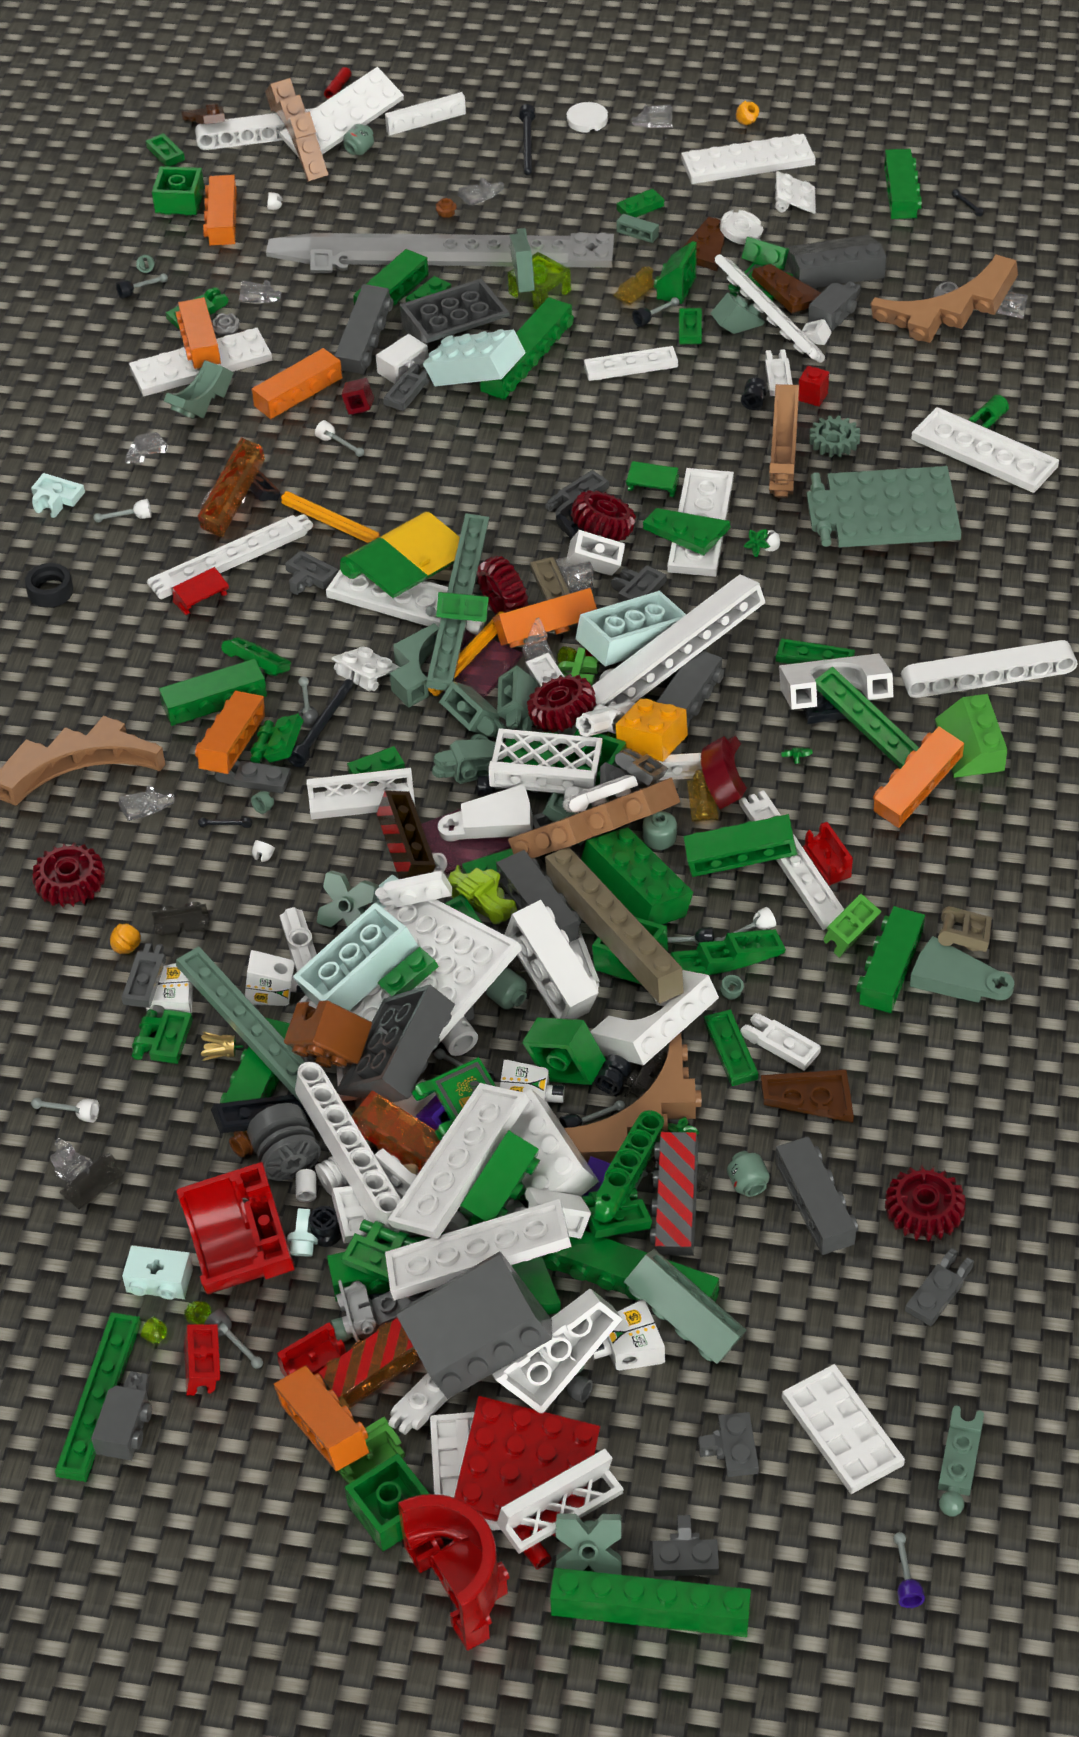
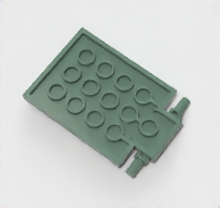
M948 466L828 473L827 483L829 490H825L819 473L811 474L812 485L810 486V491L806 492L811 527L814 532L820 535L821 543L825 547L831 545L830 534L832 531H836L838 548L961 540V528Z

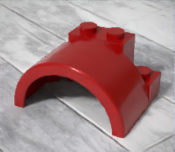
M262 1162L177 1189L178 1198L202 1272L200 1280L207 1294L264 1276L265 1279H269L295 1270L282 1222ZM243 1198H247L248 1201L244 1203Z
M419 1495L398 1502L404 1548L419 1573L429 1568L433 1569L457 1610L450 1613L451 1625L466 1650L468 1651L490 1639L489 1625L492 1624L489 1614L494 1607L495 1601L508 1594L507 1580L510 1577L504 1564L501 1561L497 1563L494 1536L486 1520L469 1504L446 1495ZM441 1536L451 1538L453 1541L444 1547Z

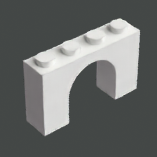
M879 653L779 665L780 690L791 709L817 707L816 691L818 690L816 689L815 679L832 666L855 688L860 689L868 700L893 697L892 672Z
M682 970L684 993L660 1004L655 1000L657 1005L664 1007L648 1017L626 1020L607 1016L590 1031L603 1055L614 1054L623 1057L628 1062L645 1065L719 998L709 975Z

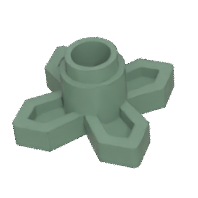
M333 870L327 872L323 888L333 901L319 907L317 923L333 927L344 919L348 927L365 912L369 903L377 900L375 891L379 888V885L364 880L355 887H351L345 874Z
M557 1514L556 1538L568 1547L557 1555L556 1568L584 1571L589 1565L595 1572L621 1575L622 1556L610 1548L612 1544L621 1539V1515L601 1514L596 1521L587 1520L583 1522L577 1514Z

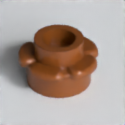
M443 198L436 203V210L439 216L447 218L455 214L457 205L450 198Z
M247 1131L234 1132V1136L229 1139L233 1151L240 1157L253 1154L254 1150L249 1141Z

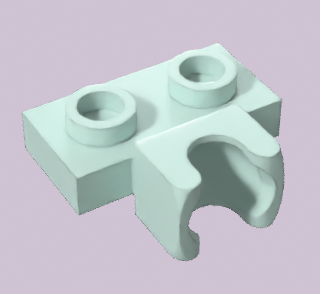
M45 473L31 487L32 494L34 495L32 503L35 512L41 513L45 508H50L52 518H55L63 509V504L74 507L85 493L84 485Z

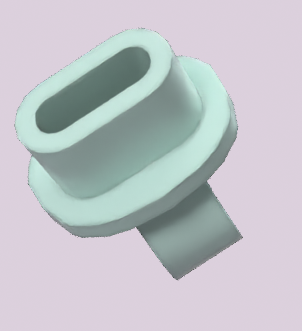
M298 1208L296 1230L287 1236L292 1256L312 1257L313 1247L315 1244H318V1239L311 1233L309 1222L310 1209Z

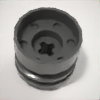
M292 1103L273 1105L258 1113L248 1125L247 1135L253 1150L257 1153L258 1161L263 1163L269 1179L282 1181L296 1178V1173L299 1170L311 1169L318 1162L321 1155L320 1145L315 1139L314 1133L310 1130V1124L304 1111L298 1105Z

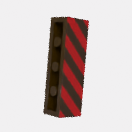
M385 790L376 814L398 878L404 879L434 872L436 864L410 791Z

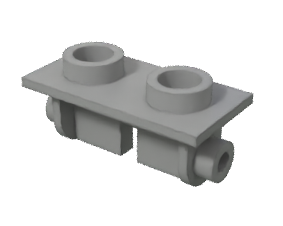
M339 1280L341 1293L337 1294L336 1297L341 1312L346 1311L347 1316L342 1317V1321L347 1335L353 1333L357 1344H360L358 1335L371 1334L376 1326L367 1288L360 1281H355L351 1286L344 1288L342 1281Z

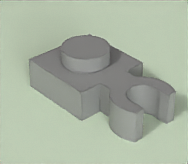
M310 249V273H332V267H336L341 271L348 270V264H341L339 262L340 259H347L348 253L340 252L337 255H332V249Z

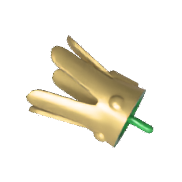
M203 1032L204 1035L201 1036L202 1040L213 1042L204 1045L205 1050L201 1052V1056L209 1057L203 1058L202 1061L222 1056L228 1058L235 1057L236 1048L244 1047L243 1045H236L235 1035L220 1036Z

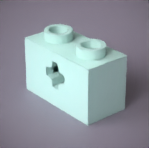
M131 1246L122 1275L126 1292L137 1296L146 1294L160 1296L164 1299H185L193 1271L190 1253Z

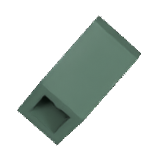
M727 293L711 311V315L718 324L733 334L762 326L765 323V320L760 315L761 312L753 304L748 305L746 300L739 295L735 297Z

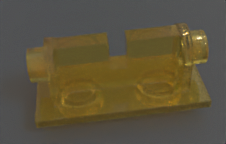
M650 266L642 267L635 274V277L632 276L626 282L619 285V289L613 294V297L629 305L634 303L654 287L655 280L652 279L653 269Z
M699 769L693 775V781H687L692 822L718 820L717 805L707 787L702 769Z

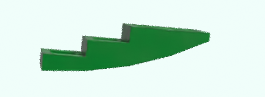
M776 929L727 933L724 941L699 942L696 950L671 952L670 955L682 967V970L714 975L765 961L785 953L786 949Z

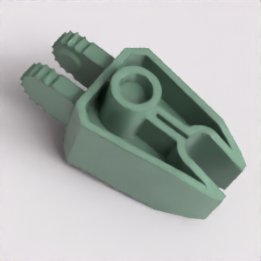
M487 739L456 740L450 745V750L435 754L433 759L435 766L432 768V774L436 778L454 776L455 781L460 784L477 780L478 776H489V764L493 758L496 742Z

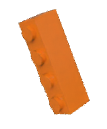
M235 175L209 176V185H205L204 237H208L209 246L235 244L237 209Z
M205 298L178 302L179 311L175 313L187 360H192L194 369L201 368L205 360L214 364H221L218 344Z
M322 348L253 387L254 407L270 419L276 417L342 379L341 361Z
M591 588L499 614L492 618L501 646L509 644L510 648L523 645V639L532 637L534 642L547 638L546 633L555 630L556 635L570 631V625H578L580 614L596 610L597 607Z
M235 691L231 698L226 700L223 710L220 714L216 715L215 722L211 728L206 730L205 737L196 746L195 756L198 758L199 769L224 774L230 772L265 718L264 696Z
M939 726L933 733L929 732L922 740L921 747L917 751L913 750L908 755L904 766L901 769L897 768L894 770L887 785L877 789L873 796V811L897 828H900L963 757L964 743Z
M304 1366L274 1383L283 1409L336 1472L369 1453L365 1442L369 1437L363 1424L360 1421L354 1422L349 1408L346 1405L340 1406L335 1392L332 1389L326 1390V1385L318 1373L313 1375Z

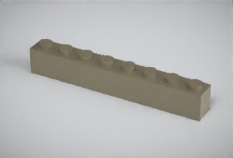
M570 847L545 856L547 875L550 877L554 889L564 895L566 902L571 908L577 912L581 919L659 1004L684 993L682 967Z

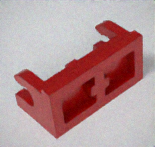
M213 567L174 586L173 602L184 615L190 613L188 609L192 605L218 592L223 597L228 595L226 590L229 589V585L218 570Z
M824 822L820 824V832L815 837H813L812 831L808 830L803 849L828 886L851 878L853 857L829 823Z
M330 1322L279 1351L277 1356L280 1371L285 1377L304 1366L313 1375L318 1373L321 1376L319 1371L326 1366L325 1375L338 1368L340 1357L346 1351L342 1339L337 1340L335 1330Z
M187 1324L184 1340L186 1396L195 1395L199 1386H207V1392L210 1394L215 1390L216 1381H220L218 1324Z

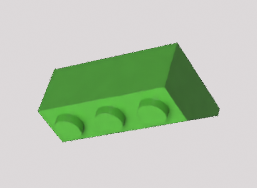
M988 694L962 697L935 718L937 728L938 726L964 743L963 757L951 769L953 778L1005 771L1007 747Z

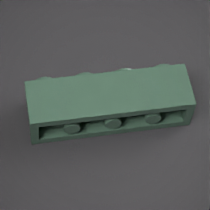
M655 1249L643 1257L624 1281L629 1286V1291L633 1296L640 1300L644 1299L652 1306V1311L657 1317L669 1321L675 1327L676 1333L684 1340H690L699 1348V1353L708 1361H714L718 1364L747 1331Z

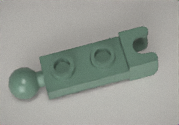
M954 1406L952 1410L938 1490L947 1491L940 1497L939 1507L949 1517L959 1515L964 1509V1499L960 1494L970 1496L984 1419V1412L981 1410L976 1412V1416L972 1421H965L961 1418V1408L959 1406Z

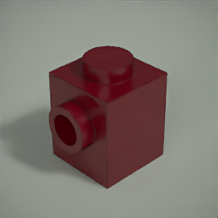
M367 378L346 382L341 393L348 415L362 413L371 409L374 396Z

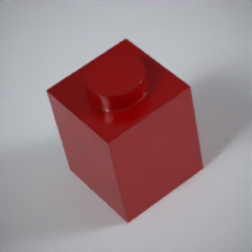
M807 366L799 378L798 401L819 407L828 394L829 371Z

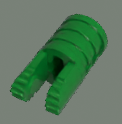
M994 395L968 421L975 423L980 418L984 422L982 427L989 429L1009 410V404L1003 396Z

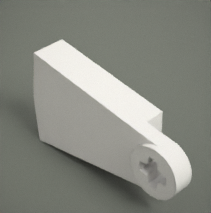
M525 784L462 803L461 811L446 815L440 819L438 830L441 838L445 841L453 842L459 839L513 837L533 830V814ZM454 825V830L449 831V826Z

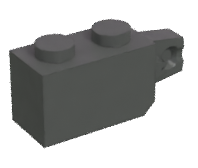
M851 281L845 285L839 283L830 284L809 304L808 323L825 319L832 332L838 325L843 323L850 313L855 311L857 307L856 299L861 293V285Z
M130 1372L123 1386H114L108 1390L91 1438L97 1455L132 1461L135 1449H140L143 1441L142 1429L144 1423L149 1422L152 1415V1404L149 1403L147 1397L149 1387L148 1374Z

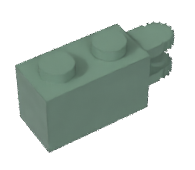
M518 666L498 677L497 714L506 720V726L510 730L517 728V730L531 731L533 721L528 715L527 701L530 699L529 695L535 693L538 683Z
M452 681L439 701L469 731L480 733L487 737L494 736L497 739L499 728L507 729L499 720L501 716L497 714V710L471 686Z

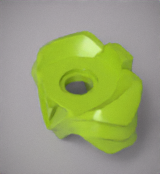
M457 865L455 871H452L449 878H447L452 886L451 897L455 898L462 894L467 898L474 910L490 918L493 924L505 922L513 913L517 912L515 901L504 899L505 893L502 888L498 887L500 874L493 869L482 871L479 868H475L471 873L463 874L460 866Z

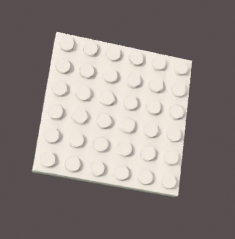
M429 900L401 907H395L393 904L388 905L384 910L407 927L418 946L427 952L439 966L414 989L431 984L455 1003L451 1012L452 1018L439 1036L441 1042L522 948L513 939L438 900ZM377 985L350 1011L372 1022L383 999L389 996ZM306 995L299 1001L309 1002V1006L317 1008V1005Z

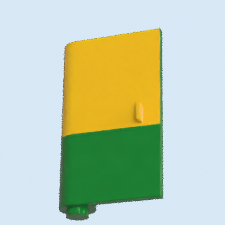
M424 512L342 557L340 560V570L343 575L350 579H355L364 574L389 596L395 598L454 564L460 536L433 514Z

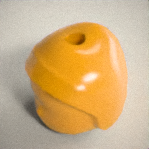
M744 101L736 110V119L742 125L754 123L759 116V107L754 102Z
M119 923L110 936V945L114 952L119 954L133 952L141 942L140 932L129 924Z

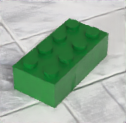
M628 827L586 840L581 860L634 917L661 925L686 917L694 892Z

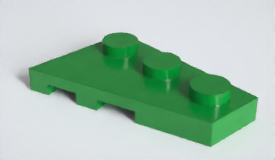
M656 508L643 521V529L704 556L730 529V521Z

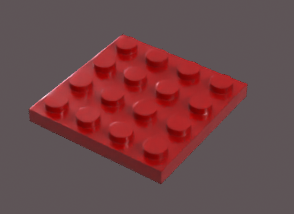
M478 1396L454 1498L472 1506L484 1519L497 1522L503 1506L593 1456L600 1426L546 1412L538 1413L534 1409ZM572 1493V1495L566 1498L565 1505L580 1508L585 1503V1497L573 1495ZM546 1509L540 1513L539 1520L554 1523L556 1522L557 1514L560 1512ZM522 1524L518 1525V1527H523L531 1531H533L534 1527Z

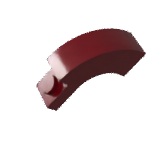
M736 735L728 740L723 736L705 746L701 751V767L704 779L720 810L741 799L747 789L735 765V753L741 745Z

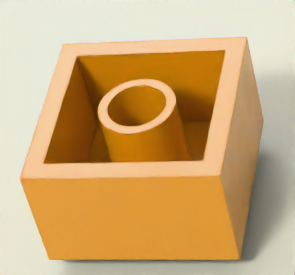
M640 698L615 724L616 738L625 741L627 749H632V751L637 752L641 756L648 754L658 761H664L688 736L686 709L672 704L654 702L650 699Z

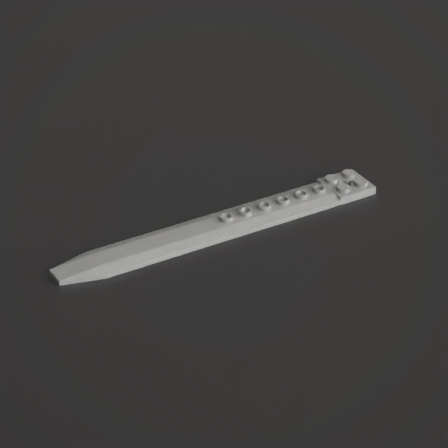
M580 232L571 233V236L527 235L532 251L533 267L612 268L614 234ZM308 233L269 239L266 250L267 257L310 264V249H332V255L346 252L348 253V258L340 259L339 262L352 265H388L396 256L405 249L427 257L428 265L513 266L509 235Z

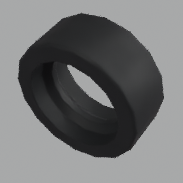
M45 563L31 569L25 577L28 598L39 607H57L69 600L73 594L71 574L61 564ZM46 581L62 582L53 589L42 590L36 588Z

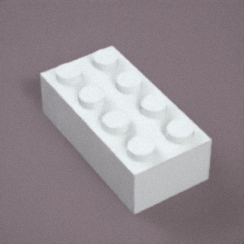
M539 900L513 913L504 935L518 942L522 950L517 956L555 1018L577 1019L589 1013L599 993L597 982L592 976H588L584 970L582 958L571 949L569 938L565 931L560 930L556 925L552 910L548 906L545 907L543 902Z
M530 1088L526 1092L530 1101L510 1129L512 1133L539 1149L537 1158L540 1160V1163L532 1175L528 1173L525 1175L522 1183L526 1189L527 1187L582 1196L597 1184L599 1180L548 1103Z

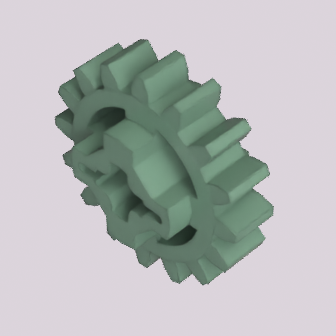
M828 416L827 420L820 418L819 423L814 422L813 428H810L809 443L813 445L814 451L820 449L821 455L829 453V457H832L833 454L841 457L842 453L849 455L850 451H856L857 445L860 444V428H856V422L849 423V418L841 420V416H837L836 419Z

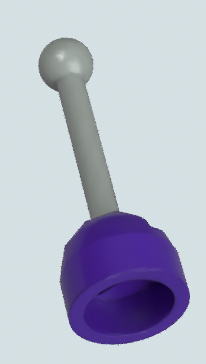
M897 1532L893 1540L898 1545L905 1579L898 1586L899 1604L905 1608L918 1607L925 1601L924 1591L918 1581L911 1579L904 1546L906 1536L902 1532Z

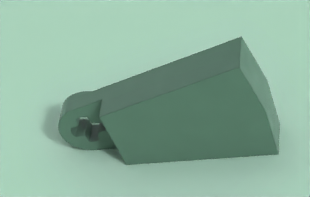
M526 228L516 229V234L509 236L511 259L519 293L534 291L532 251L527 240Z
M932 936L918 956L911 973L910 987L979 1003L982 997L995 1000H1005L1011 997L1014 990V979L1008 973L998 971L951 945H941L938 939ZM999 983H1003L1004 986H1002L1000 989L995 987V985L997 986L999 985Z

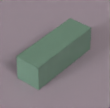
M622 214L617 220V232L653 243L659 236V225Z

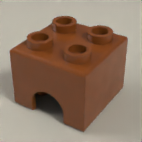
M319 1001L316 1009L309 1006V1002H298L284 1043L293 1047L292 1052L302 1057L310 1055L316 1058L315 1063L322 1067L331 1068L333 1064L346 1068L347 1064L359 1063L372 1022L330 1001Z

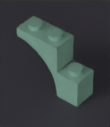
M205 360L192 383L181 392L174 394L166 393L164 402L172 405L171 410L181 413V415L194 419L195 416L204 419L211 399H214L216 395L225 397L234 372Z
M435 623L393 645L395 663L399 668L390 672L391 691L408 708L429 697V691L426 688L427 677L421 669L425 660L434 651L439 629Z

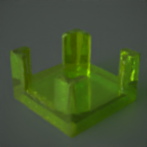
M540 252L532 255L534 291L529 292L532 293L533 307L538 309L548 298V292L562 283L563 295L571 291V273L569 268ZM513 268L508 272L509 294L516 298L518 297V286Z

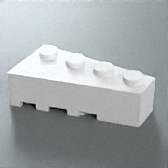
M592 1289L587 1290L551 1318L552 1340L492 1374L496 1381L538 1413L545 1412L622 1320L614 1307Z

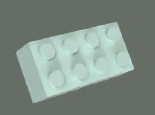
M499 329L489 333L483 331L473 335L467 333L457 337L451 335L445 337L441 341L442 344L429 353V357L424 361L423 365L434 386L502 379L526 352L514 329L505 331Z
M657 591L580 614L576 640L604 666L627 660L686 614L661 591Z
M375 902L302 967L293 978L305 995L316 1005H318L319 1001H330L350 1011L378 985L377 982L419 946L407 927Z

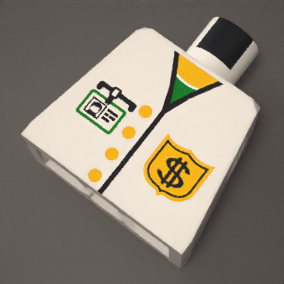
M251 950L245 997L253 1005H288L291 992L304 993L293 978L295 962L290 959Z
M176 963L164 965L151 1007L146 1008V1011L149 1009L155 1010L158 1013V1018H162L164 1010L192 1013L193 984L176 967Z
M504 1060L500 1082L501 1088L524 1093L531 1088L546 1102L564 1103L565 1086L549 1085L548 1069Z
M645 1300L638 1301L618 1311L622 1318L621 1322L592 1355L593 1360L610 1355L616 1370L665 1363V1346Z

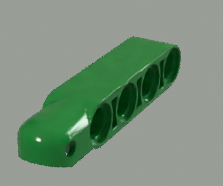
M647 1110L642 1112L636 1119L605 1172L603 1183L596 1194V1205L592 1213L594 1220L601 1223L610 1222L632 1193L655 1152V1142H660L664 1118L658 1112Z

